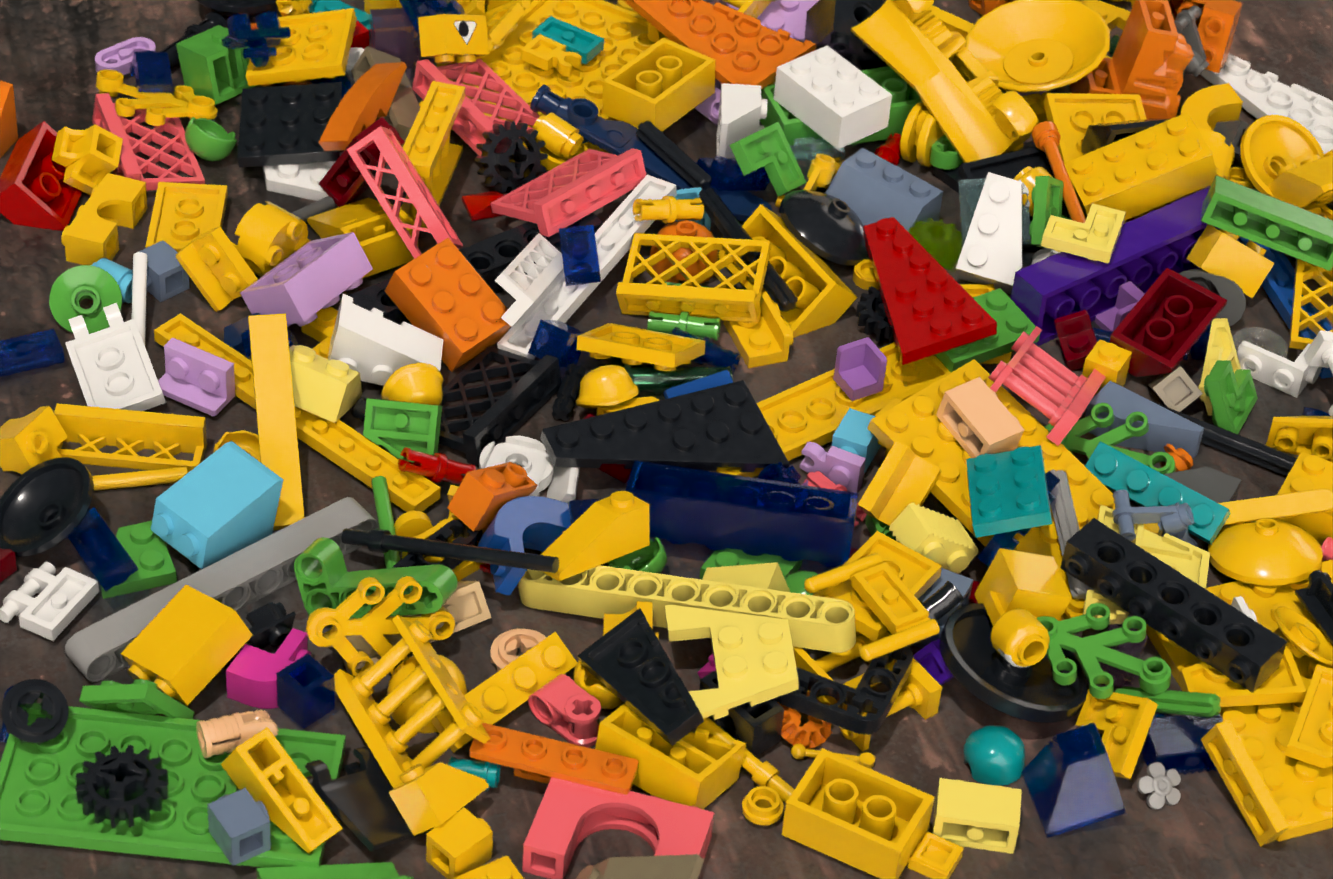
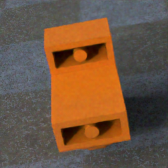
M1135 0L1112 59L1104 57L1097 69L1077 82L1069 84L1071 93L1140 94L1146 119H1172L1176 117L1181 98L1177 93L1184 80L1183 71L1191 62L1194 54L1191 45L1187 44L1185 37L1177 32L1169 2L1166 0Z
M1166 0L1169 2L1174 21L1178 13L1183 10H1189L1191 6H1198L1201 9L1202 15L1196 19V26L1207 57L1206 61L1210 64L1206 70L1219 73L1227 61L1243 3L1235 0Z

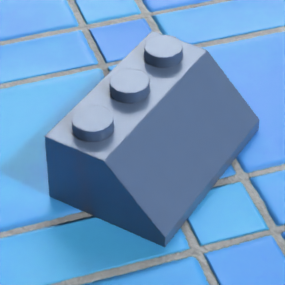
M861 148L842 162L825 194L844 201L856 213L864 226L875 223L880 219L894 217L917 240L938 223L943 191L875 155L873 152Z

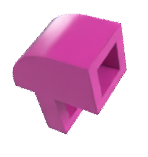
M293 628L275 654L245 644L226 670L227 698L261 709L282 707L298 699L304 692L303 673L307 670L311 660V652L308 651L307 633Z

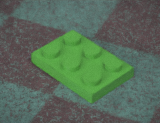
M1001 288L973 297L997 322V334L935 354L950 372L973 359L978 363H982L1014 351L1011 347L1023 331L1030 335L1036 326ZM1040 334L1033 343H1037L1039 341Z

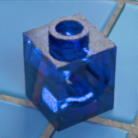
M540 320L528 353L540 359L546 354L559 358L560 367H567L571 363L577 365L582 352L581 350H576L577 336L585 332L558 320Z

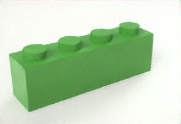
M1215 176L1202 204V222L1331 271L1333 267V220L1222 177Z

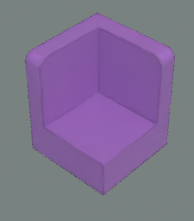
M1131 281L1120 285L1115 307L1096 315L1095 323L1111 336L1113 331L1145 293Z
M869 337L841 345L837 349L833 379L851 401L883 391L887 358Z

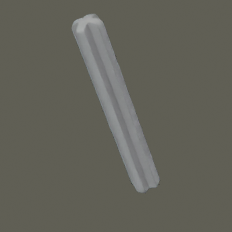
M1053 469L1048 472L1046 479L1050 505L1063 556L1066 542L1080 529L1067 474L1063 470L1056 471ZM1067 573L1072 597L1085 600L1087 589H1093Z

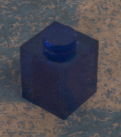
M306 654L277 673V706L303 729L335 709V676L310 654Z

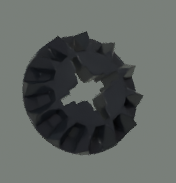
M28 679L14 685L5 695L1 707V718L6 726L7 733L14 735L21 743L29 742L40 745L55 739L64 729L69 716L68 703L61 690L52 683L41 679ZM40 698L42 699L40 713L46 715L45 719L38 717L35 723L33 722L29 726L27 725L28 713L23 708H31Z

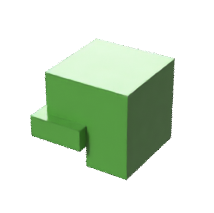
M239 23L228 28L218 25L176 43L184 85L192 87L196 96L209 97L217 105L242 93V89L256 87L248 86L245 76L251 55L246 26Z

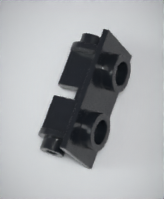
M1316 570L1308 577L1310 581L1308 587L1295 590V594L1333 646V583L1328 573Z
M269 602L247 614L246 619L252 626L249 630L253 636L245 644L258 649H263L268 645L273 647L280 645L291 632L296 613L293 611L287 614L282 603L274 604ZM241 649L224 666V669L230 666V664L241 651Z

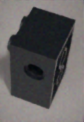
M819 0L807 11L804 41L808 40L816 43V50L829 46L859 70L886 67L888 65L851 32L852 27L872 16L886 0Z

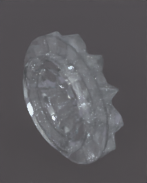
M1247 327L1239 330L1233 336L1236 352H1238L1241 342L1247 341L1281 357L1286 358L1288 346L1286 341L1272 330L1262 327Z

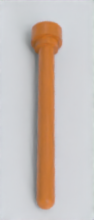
M1051 121L1041 122L1031 132L1034 144L1038 149L1046 153L1055 179L1064 182L1063 200L1071 220L1085 223L1086 218L1058 149L1061 140L1058 128Z

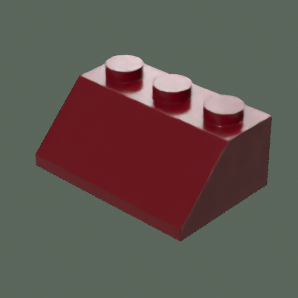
M1166 268L1113 331L1109 343L1132 352L1128 373L1135 377L1171 373L1210 326L1213 319L1227 305V300L1175 271Z

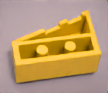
M623 704L600 722L595 749L637 759L638 769L633 784L652 796L687 806H695L704 810L738 781L747 743L734 739L732 745L708 738L710 731L697 727L695 733H688L671 746L626 704Z

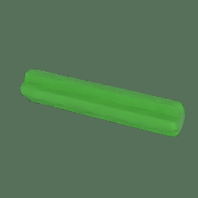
M1126 686L1117 688L1114 693L1149 698L1158 704L1157 713L1213 717L1221 711V699L1216 694L1173 690L1151 694L1145 692L1142 688Z

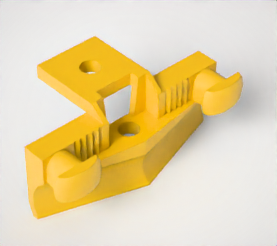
M887 0L872 16L851 28L852 33L915 89L964 163L1009 153L1028 140L1032 129L1038 124L1039 121L1035 112L1024 98L1015 91H1008L1002 94V91L997 87L999 83L998 77L992 70L987 72L965 46L967 41L959 32L949 31L946 25L934 14V11L930 9L934 0Z

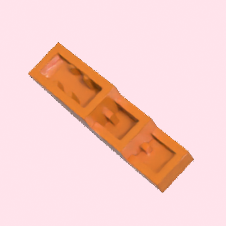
M405 62L375 64L355 82L332 114L319 140V144L324 151L345 150L355 136L375 122L376 117L387 116L407 68Z

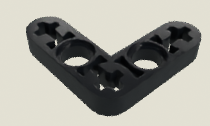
M906 646L873 659L856 689L796 667L799 689L776 697L774 700L781 705L858 734L867 735L875 733L881 728L910 675L913 660L912 650ZM893 659L897 660L892 671L888 670V663H891ZM882 683L887 685L890 690L876 692L870 688V685ZM808 690H810V696H807ZM828 695L835 698L838 702L833 705H825L820 703L817 698ZM845 704L848 705L847 710H844Z

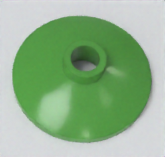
M91 265L76 266L63 272L54 282L49 296V305L54 319L62 328L71 333L73 331L68 319L82 315L88 332L91 334L110 327L103 307L117 303L120 311L122 307V294L117 281L107 271ZM85 298L93 301V305L89 309L80 307V302Z

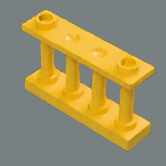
M432 81L402 148L440 206L463 152V146L450 143V131L465 99V87ZM403 202L401 208L415 222L416 208L411 203ZM422 220L421 227L427 228L426 224Z
M398 614L392 621L403 638L363 676L357 675L354 677L339 669L329 679L393 788L402 782L399 776L403 772L420 763L424 769L430 767L465 733L484 744L490 739L482 725L485 721L483 715L475 706L467 702L430 644L429 640L432 638L430 632L419 621L415 620L411 623ZM412 652L420 665L380 703L375 702L372 697L374 693L373 687ZM429 679L437 693L397 731L392 730L388 723L391 720L390 715ZM447 707L455 721L414 759L409 758L405 751L408 748L407 743Z
M856 631V643L850 650L842 653L832 652L815 661L803 648L793 647L796 667L833 680L827 672L861 657L860 648L874 641ZM887 631L880 639L890 636L891 634ZM914 658L910 675L887 717L908 706L914 708L925 720L938 714L942 686ZM893 659L891 663H888L887 669L892 671L897 660ZM864 674L843 684L856 689ZM873 683V684H871V685H870V688L873 687V686H875V685H877V684H879V683ZM823 695L818 697L823 704L833 705L838 702L832 696ZM845 704L844 710H847V704ZM839 727L844 737L852 740L862 752L869 749L871 734H858Z

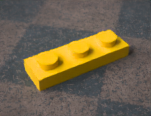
M1229 719L1220 722L1200 740L1260 847L1276 840L1290 826L1282 806L1275 801L1268 789L1263 772L1255 766L1246 750L1242 735L1235 730Z

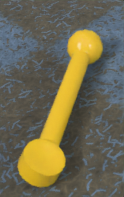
M795 744L791 748V755L797 760L804 757L816 758L820 750L806 749L802 744ZM864 752L860 756L835 753L867 768L872 769L874 767L875 757L871 753Z

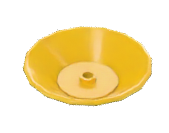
M1016 0L1000 5L978 19L965 37L967 41L965 46L987 72L992 70L998 77V88L1015 92L1050 91L1075 83L1097 69L1109 51L1110 29L1100 13L1080 1Z

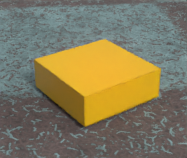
M926 831L910 856L907 868L931 879H949L963 856L964 847Z

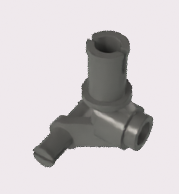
M1191 6L1189 10L1181 11L1177 14L1174 21L1177 32L1185 37L1187 44L1191 45L1194 54L1191 62L1183 71V76L1192 73L1197 77L1210 65L1206 61L1207 57L1196 26V19L1202 15V11L1198 6Z

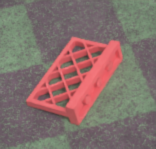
M429 59L420 60L416 63L412 89L423 101L432 81L465 87L466 96L452 129L479 156H482V151L476 145L486 143L482 134L484 132L494 134V124H502L503 126L506 120L498 119L497 116L513 120L516 125L520 122L532 126L540 117L481 59H477L474 63H455L436 67ZM472 72H478L481 76L474 75V74H470V73H472ZM464 82V83L472 84V85H475V86H479V88H476V87H473V86H469V85H465V84H461V83ZM484 88H487V89H490V90H494V91H498L499 93H495V92H491V91H488V90H484ZM479 99L485 100V101H489V102H493V103H496L497 105H493V104H489V103H486V102H482V101H479ZM502 105L508 106V107H511V108H515L516 110L504 108V107H501V106H502Z
M109 93L96 94L92 118L93 124L123 138L118 168L111 171L112 174L146 182V191L157 190L158 182L205 184V179L197 159L185 141V130L179 117L166 118L164 125L154 126L150 130L140 125L142 122H145L146 109H135V115L133 116L135 118L129 120L117 115L115 103L112 102ZM165 131L175 137L170 139L161 135V133ZM130 132H133L141 136L142 138L140 140H137L129 136L128 134ZM152 141L163 147L159 150L148 144ZM174 151L183 157L178 159L168 153ZM141 152L147 156H150V158L148 160H145L139 156H136L135 154ZM160 161L171 167L166 170L156 165V163ZM182 171L192 177H181L176 173ZM149 172L159 178H143V174Z
M631 148L620 155H614L588 149L490 203L492 212L536 223L539 233L542 236L550 237L635 189L646 176L641 150Z

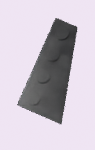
M640 608L577 655L586 670L671 746L704 722L697 705L677 674L671 660L662 648Z

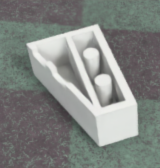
M343 294L330 341L328 359L345 362L349 365L350 369L360 373L361 381L385 385L389 377L405 365L426 363L435 366L440 371L444 339L404 321L401 325L383 318L382 311L373 307L370 312L353 304V298Z

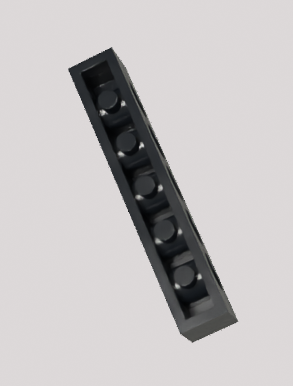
M1093 518L1066 542L1061 569L1133 616L1141 617L1147 625L1192 653L1201 661L1212 666L1233 682L1238 683L1253 693L1279 668L1287 644L1286 640L1097 519Z

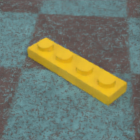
M554 632L469 691L464 697L468 703L475 706L485 719L483 723L493 725L526 702L531 694L560 674H565L574 668L577 661L558 634ZM447 708L431 720L439 734L455 721ZM465 733L450 747L451 751L454 753L474 738Z

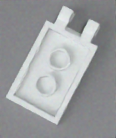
M117 303L103 307L110 327L91 334L88 332L82 315L68 319L75 339L65 342L87 406L145 411L166 403L135 319L124 322Z

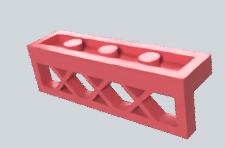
M380 126L347 149L414 259L422 254L417 247L420 231L431 233L437 244L449 238L458 250L463 247L462 242L391 129ZM374 142L380 151L378 167L367 165L359 153ZM386 162L388 163L391 170L384 168ZM370 170L377 171L375 177L373 176ZM383 172L394 174L398 179L396 196L385 194L381 189ZM404 191L406 192L409 199L402 198ZM388 199L395 200L394 207L391 205ZM401 202L411 203L416 208L417 214L414 226L404 224L399 218ZM422 220L426 224L427 228L421 227ZM406 228L413 229L412 237Z

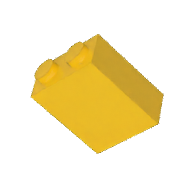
M186 584L120 654L129 664L130 668L127 672L134 680L152 681L158 685V690L188 706L253 634L234 609Z

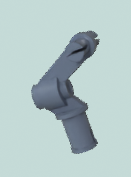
M1117 490L1113 493L1115 510L1112 513L1113 521L1118 525L1119 534L1126 539L1133 541L1136 538L1134 524L1158 523L1160 528L1159 536L1163 537L1167 533L1194 546L1198 545L1188 534V526L1194 524V516L1188 503L1180 504L1178 502L1169 506L1131 507L1127 490Z

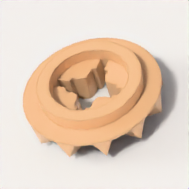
M525 628L511 629L503 632L495 638L491 645V663L496 664L497 671H499L519 657L516 656L518 648H520L521 652L525 653L547 637L540 632Z

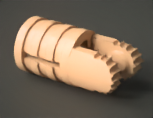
M262 709L254 712H237L229 716L224 715L220 716V718L198 721L196 724L198 742L204 758L222 755L225 752L230 753L266 727L270 729L275 737L279 731L268 712L262 711Z

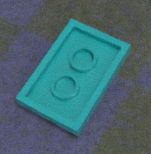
M1041 445L1019 447L1013 451L982 454L975 458L966 459L975 538L1052 524Z

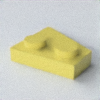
M1216 318L1212 321L1202 378L1199 384V389L1203 393L1199 398L1205 403L1208 416H1212L1213 408L1210 397L1205 394L1204 381L1206 376L1210 374L1216 361L1231 360L1234 373L1237 369H1241L1227 318Z

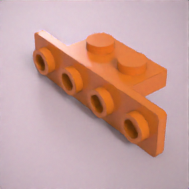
M482 723L490 739L484 744L474 738L469 748V756L471 758L514 768V776L545 784H549L551 777L624 795L629 794L638 769V760L487 723Z

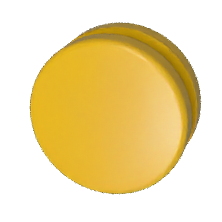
M918 102L907 116L901 134L900 154L905 161L915 162L917 159L918 164L930 167L932 166L930 164L931 146L944 135V132L923 102Z

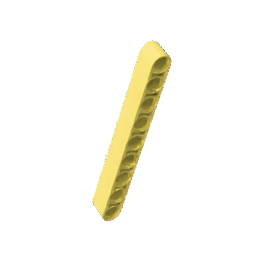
M601 565L562 581H557L542 571L527 569L518 583L522 604L533 609L604 619V614H623L631 611L637 601L653 602L652 626L667 628L665 605H678L787 619L793 647L842 653L850 650L856 643L854 608L849 602L841 599Z

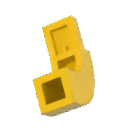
M1229 83L1209 86L1188 97L1182 106L1180 115L1188 112L1197 128L1214 131L1217 122L1239 120L1243 101Z

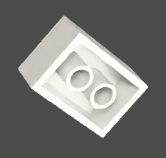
M824 46L777 67L773 99L836 149H840L888 127L892 94L829 46Z

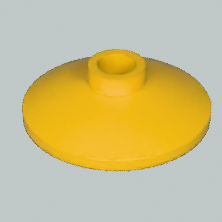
M1279 606L1274 611L1276 622L1287 638L1292 655L1300 659L1306 655L1316 661L1330 665L1333 664V646L1320 629L1304 616L1288 607Z

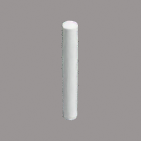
M137 252L133 254L131 319H135L145 345L147 254Z

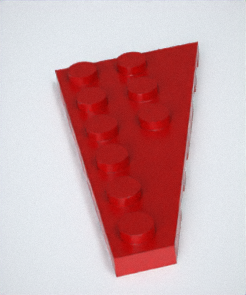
M894 217L880 219L875 223L863 226V238L870 261L873 262L875 278L880 285V294L889 324L893 328L894 340L900 351L902 365L997 334V322Z

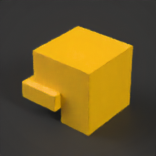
M999 548L974 594L977 602L984 604L993 626L1004 613L1014 609L1027 610L1035 618L1049 616L1059 621L1065 620L1063 613L1072 599L1054 557Z

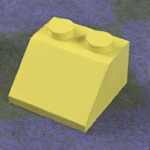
M292 345L289 347L294 406L336 423L362 396L360 373L350 369L349 365L343 361L329 360L317 355L313 349L307 346Z

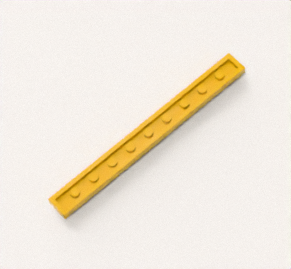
M181 313L154 329V341L163 347L173 337L234 363L235 396L256 409L252 361ZM294 406L298 439L370 488H372L371 481L374 477H385L390 501L404 511H424L441 498V487L422 475L400 471L398 469L399 459L341 420L334 423Z

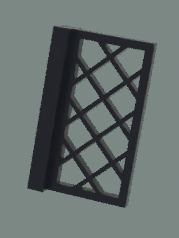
M488 346L443 388L440 406H443L446 402L462 399L463 403L442 407L439 444L465 452L467 463L479 467L480 454L485 446L495 441V446L499 443H505L506 437L512 436L558 392L561 384L559 358L546 354L540 361H536ZM492 360L503 363L502 365L485 368ZM528 371L524 376H513L514 373ZM504 375L509 377V379L494 382L488 381V378ZM483 380L484 384L463 387L468 382ZM508 390L502 396L493 397L492 393ZM485 394L488 396L486 399L467 401V398ZM487 410L480 416L472 417L471 415L473 412ZM467 415L465 419L446 422L448 417ZM466 430L463 433V438L450 434L452 432Z

